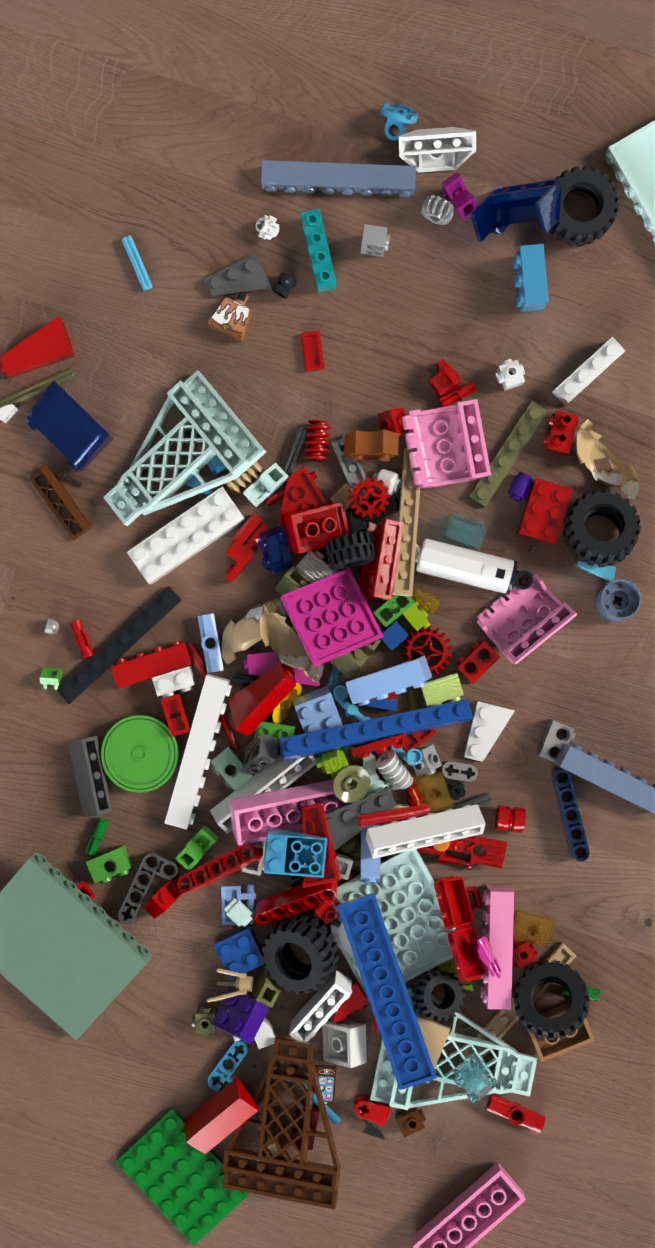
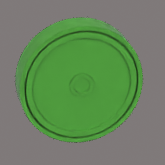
M133 715L117 722L106 734L101 748V760L108 777L120 788L137 793L149 792L165 784L174 774L180 757L177 737L171 736L169 726L164 721L150 715Z

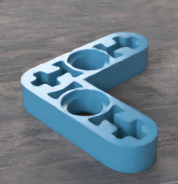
M242 1040L233 1041L210 1072L208 1085L217 1093L222 1090L221 1083L224 1084L227 1081L226 1086L233 1080L230 1076L247 1054L248 1045ZM240 1045H242L243 1052L239 1051L235 1058L233 1056V1054L236 1051L235 1046L239 1047ZM226 1059L231 1060L233 1067L230 1069L224 1068L222 1065L223 1061ZM220 1076V1082L213 1083V1077ZM247 1090V1092L253 1099L254 1095Z

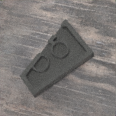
M256 254L204 278L213 298L236 295L238 292L251 293L259 290H271L272 288Z

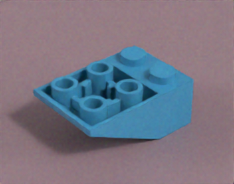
M267 829L263 865L264 873L324 878L327 838L292 831Z

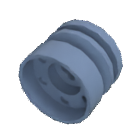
M617 579L599 589L595 596L596 611L608 622H620L631 618L638 612L642 597L634 583L624 579ZM618 599L619 603L614 605L612 602Z

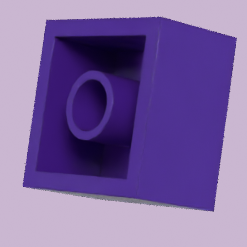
M229 988L227 994L236 991ZM245 995L226 998L221 1003L211 1024L223 1032L251 1045L269 1008Z

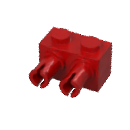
M559 410L554 415L551 414L548 421L550 430L549 433H545L543 444H545L544 450L568 455L579 416Z

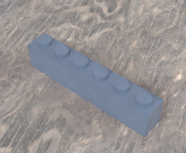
M571 743V745L563 744L554 763L555 765L655 814L654 783L650 786L646 784L648 780L638 775L634 778L630 776L632 772L622 767L618 770L614 768V763L606 759L602 762L598 760V755L590 751L586 754L581 751L582 747Z

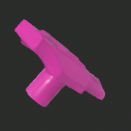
M484 935L477 939L478 959L486 964L493 978L495 974L497 978H500L501 967L489 941Z

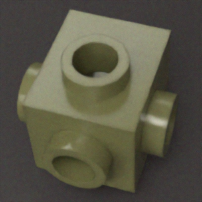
M209 1006L197 1008L196 1015H192V1027H195V1033H200V1036L215 1034L216 1027L211 1023L216 1015L217 1008Z

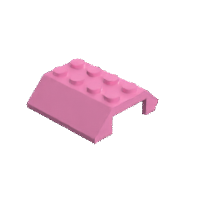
M477 399L458 402L457 405L431 410H413L405 413L406 416L402 417L404 430L409 431V433L405 434L407 448L412 449V452L408 453L411 468L416 469V471L412 472L414 485H419V489L440 487L491 476Z
M537 574L532 576L533 583L528 589L518 590L512 587L510 594H505L509 600L506 601L501 596L489 605L494 612L491 613L486 608L476 616L478 618V626L513 664L519 663L577 616V613L566 602L562 603L547 589L543 580ZM524 577L519 583L522 586L526 585L527 578Z

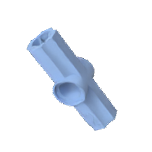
M214 613L197 616L207 673L222 671L224 667ZM208 638H213L216 641V645L212 649L206 646Z

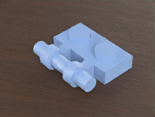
M254 884L246 885L247 892H241V885L221 886L222 925H236L226 915L227 912L224 910L234 898L237 901L247 899V908L252 912L250 916L253 918L248 924H255L254 899H256V892H254Z

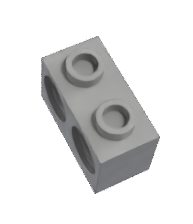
M365 224L361 254L383 257L384 251H388L390 234H387L388 228Z
M550 719L537 755L555 762L563 744L569 745V743H573L576 735L574 733L575 729ZM563 728L565 736L558 739L556 733L559 729ZM556 746L558 754L552 757L549 751L552 747Z

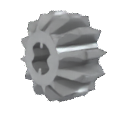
M431 195L427 196L426 200H424L421 214L430 222L445 225L449 224L452 219L455 207L445 198Z

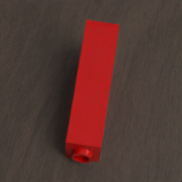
M55 318L0 356L2 361L0 369L2 373L6 374L9 378H13L75 357L62 318Z
M279 663L229 698L234 726L237 731L247 736L252 734L296 686L295 672L292 668Z

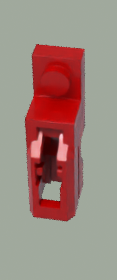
M254 513L233 536V545L226 552L237 562L236 565L231 564L225 572L227 574L225 578L231 583L256 555L253 551L255 546L259 543H264L274 532L272 528L265 522L263 523Z

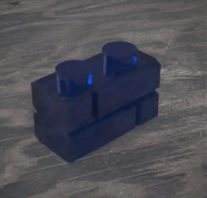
M274 527L260 532L258 546L263 552V558L261 559L263 567L272 573L293 567L287 531L281 527Z

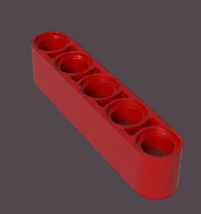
M256 843L241 845L180 876L177 881V887L184 893L198 891L260 860L263 856V848Z
M338 881L303 888V884L261 899L256 903L254 922L260 926H266L331 902L337 897Z

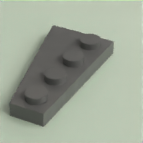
M388 786L365 795L357 802L346 803L325 812L334 850L367 827L359 826L357 822L359 815L388 811L396 806Z

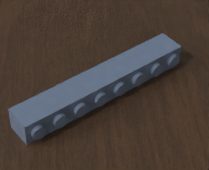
M262 160L261 186L267 192L284 190L287 193H294L296 190L309 194L315 193V191H323L324 194L342 192L344 195L361 193V195L370 196L372 193H378L381 196L399 194L400 197H410L415 192L416 166Z

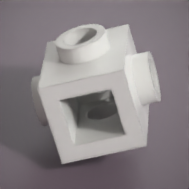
M512 359L501 362V366L497 369L496 377L499 384L502 383L504 391L523 385L525 382L523 365L519 364L518 360L512 361Z

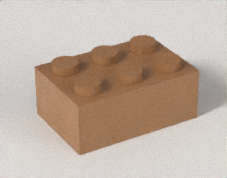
M570 1002L540 1014L548 1018L559 1017L568 1010ZM586 1018L581 1028H577L573 1035H566L564 1039L554 1038V1040H548L546 1037L542 1039L537 1037V1034L528 1031L541 1062L595 1041Z

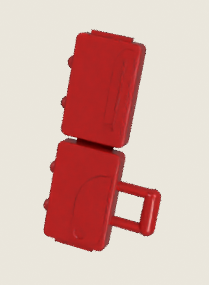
M453 875L439 878L438 881L434 882V888L444 926L446 929H456L455 931L448 932L447 936L458 978L460 981L465 980L466 982L482 978L481 976L487 974L485 964L478 959L476 930L474 927H469V924L475 921L472 910L481 909L483 906L479 889L475 886L466 888L463 877L460 876L454 877ZM467 893H472L475 905L470 906Z

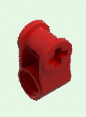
M359 1095L354 1100L355 1113L358 1117L369 1120L377 1125H386L392 1108L389 1104L370 1100V1097L366 1095Z

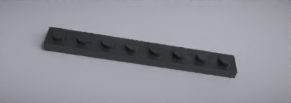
M168 586L56 691L68 704H71L105 673L115 661L119 660L176 607L182 599Z

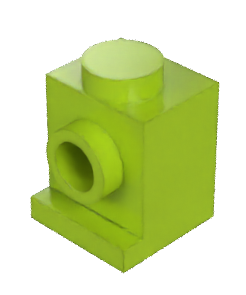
M416 601L402 615L416 631L420 629L422 631L423 626L426 629L431 624L427 620L428 614L422 607L420 609L417 608L419 603Z

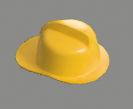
M296 683L292 691L273 710L272 720L274 723L279 724L288 717L294 706L292 699L299 697L301 694L302 686L300 683Z

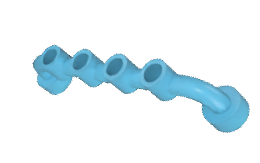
M338 685L334 688L332 697L345 709V715L348 718H355L359 722L371 720L370 717L363 716L358 711L356 705L346 701L349 692L345 686ZM389 747L409 765H418L422 760V753L418 749H411L406 753L402 748Z

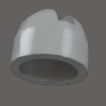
M48 618L44 633H57L59 623L54 619Z

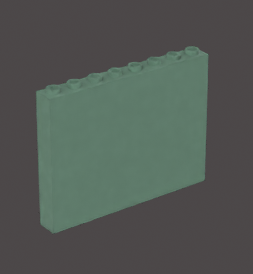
M35 852L0 892V974L70 1036L77 1040L141 971L153 955L147 947L136 941L131 933L126 932L116 920L110 918L103 908L92 902L87 894L82 893L72 881L66 879L59 869L49 864L43 855Z

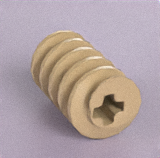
M256 461L237 479L225 484L233 494V491L241 493L239 486L246 489V481L252 484L251 477L259 479L257 472L263 473L264 470Z

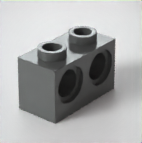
M260 734L244 748L242 769L248 770L252 774H260L276 761L278 738Z

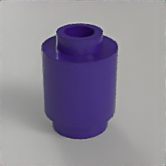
M518 472L508 491V494L511 495L510 498L517 502L526 500L533 484L531 482L533 477Z

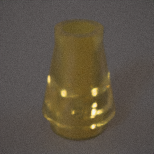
M417 589L412 596L427 613L431 612L434 614L442 602L438 599L439 597Z

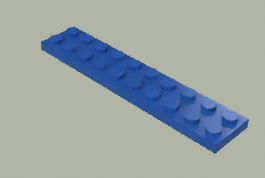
M373 892L337 904L399 1090L436 1079L437 1076L375 893Z

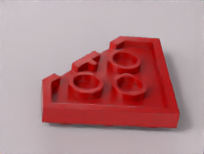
M305 466L289 475L276 527L286 546H288V540L282 515L328 504Z

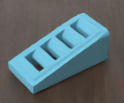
M575 561L574 565L607 582L614 581L615 566L605 565V567H598V564L595 563L593 566L587 565L588 561Z

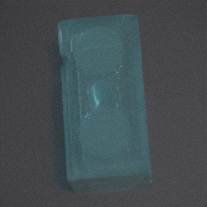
M455 513V515L451 514L443 538L481 549L488 527L484 526L485 522L473 519L472 522L467 520L465 515Z

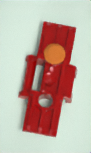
M475 835L418 848L417 851L438 855L437 863L440 864L445 862L464 866L471 870L473 864L476 863L502 869L507 842ZM476 845L483 846L484 851L481 855L473 853V848ZM445 850L469 854V859L444 855Z

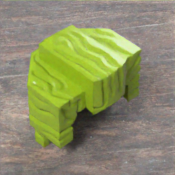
M340 749L324 753L321 757L316 758L317 768H321L323 773L330 774L332 779L335 778L342 768L349 766L345 753L340 751Z

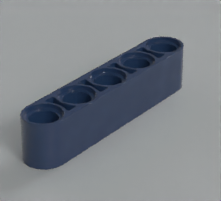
M556 768L551 774V779L570 855L575 860L583 862L589 858L590 851L572 777L567 770ZM564 772L566 775L565 780L558 782L557 775ZM569 791V799L563 801L561 798L562 793ZM574 810V817L567 819V811ZM578 828L579 835L572 838L571 831ZM579 847H583V854L581 856H576V849Z

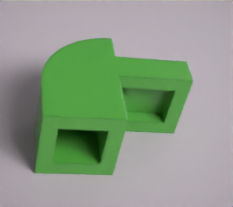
M204 825L175 859L190 871L219 837Z

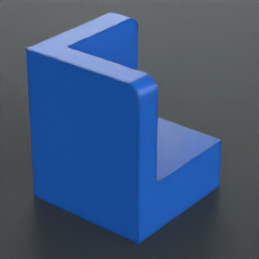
M395 621L382 633L384 637L381 640L393 651L408 637V634Z

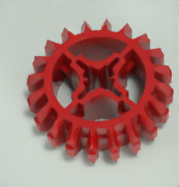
M431 625L428 627V631H426L424 626L422 627V632L414 629L415 635L408 632L407 634L411 639L406 638L404 642L408 643L407 646L401 645L402 649H406V652L400 653L401 656L407 655V659H404L403 662L413 661L411 651L424 656V653L417 649L425 648L424 646L428 643V649L436 653L428 654L426 657L427 663L431 656H440L439 661L429 667L430 672L434 670V673L438 675V667L441 670H445L442 663L449 664L450 662L445 658L446 656L452 657V654L447 653V650H451L452 646L446 647L445 645L450 642V639H442L446 633L443 632L439 636L440 629L436 628L432 632L433 626ZM426 635L422 646H412L418 637ZM432 636L439 641L442 651L435 650L432 647Z

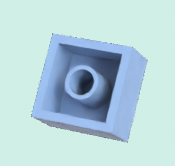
M329 686L292 699L304 733L343 725Z

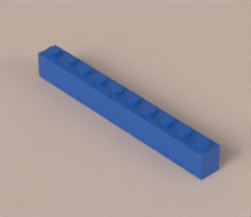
M465 699L281 738L278 744L282 762L331 752L336 749L373 743L400 734L405 736L466 723L473 716L469 701Z

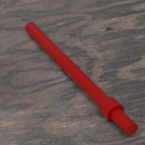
M193 643L188 645L194 659L192 660L193 664L198 668L204 682L208 674L204 665L206 662L203 656H200L196 644ZM220 714L219 720L222 722V727L232 750L235 751L240 748L226 714Z

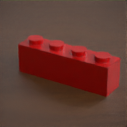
M180 640L171 643V648L163 650V647L152 649V654L146 656L143 652L134 655V659L127 661L126 658L115 661L116 665L111 668L118 689L193 665L187 643L182 644Z

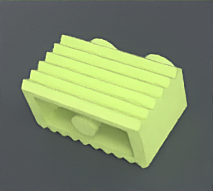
M457 673L424 682L425 686L420 687L427 707L442 705V702L447 700L450 703L461 700L460 696L464 695Z

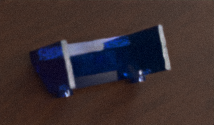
M559 179L513 185L501 187L490 192L469 213L478 242H482L490 233L501 234L505 232L510 224L540 221L543 234L547 233L560 219Z

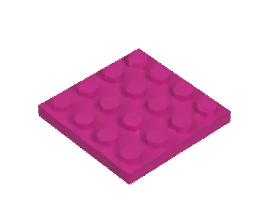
M350 568L280 597L314 667L384 637Z

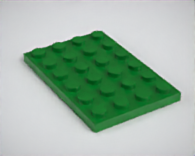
M172 1107L117 1158L116 1163L189 1242L195 1246L250 1193L223 1188V1161L213 1150L204 1154L186 1142L185 1120Z

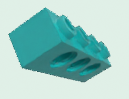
M320 208L302 212L301 222L317 291L321 293L337 289Z

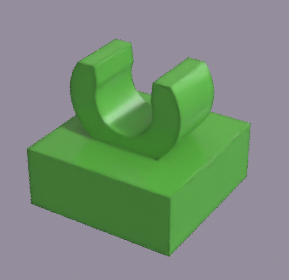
M43 667L39 680L40 684H43L44 689H47L48 685H54V690L58 689L63 675L62 669Z

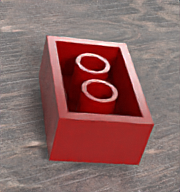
M535 478L532 481L533 484L529 491L516 535L553 546L557 543L573 489Z

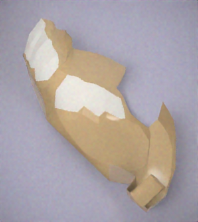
M588 417L580 422L576 437V452L580 463H585L596 481L605 486L618 487L622 495H627V497L634 500L639 492L640 481L631 463L625 466L599 441L603 435L592 431L595 424L591 423ZM608 458L612 471L609 473L604 470L601 472L597 471L593 460Z
M276 597L273 600V603L279 607L276 613L287 618L288 613L281 598ZM264 604L250 607L252 609L247 612L244 618L236 624L230 620L225 626L220 647L222 659L227 665L237 659L236 652L246 650L262 640L260 634V614Z
M270 599L263 605L260 614V634L265 646H271L282 664L292 669L304 670L307 678H311L312 681L318 683L323 674L324 664L317 667L313 666L299 635L285 623L286 617L276 613L279 607Z

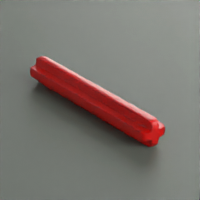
M428 804L359 815L357 822L360 827L409 819L411 817L426 816L430 813V807Z

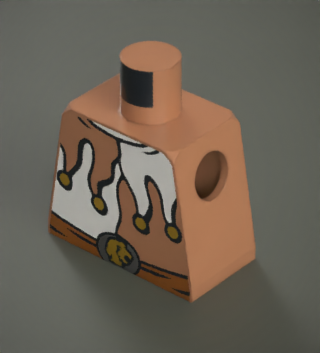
M238 292L235 300L226 297L209 320V326L243 342L251 315V309L245 306L248 296Z

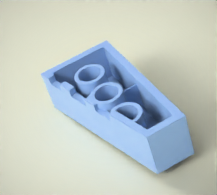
M424 655L416 660L406 661L394 667H388L345 683L352 704L359 703V706L370 703L369 699L377 697V700L389 697L388 693L394 691L397 695L406 692V688L413 686L414 689L425 686L424 682L432 678Z

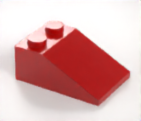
M342 501L282 515L290 553L300 554L325 547V544L331 539L349 533Z

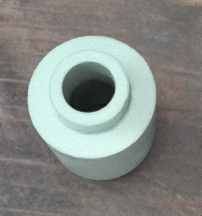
M235 898L224 909L227 912L226 915L238 927L241 925L245 927L253 919L250 916L252 912L240 900L237 901Z

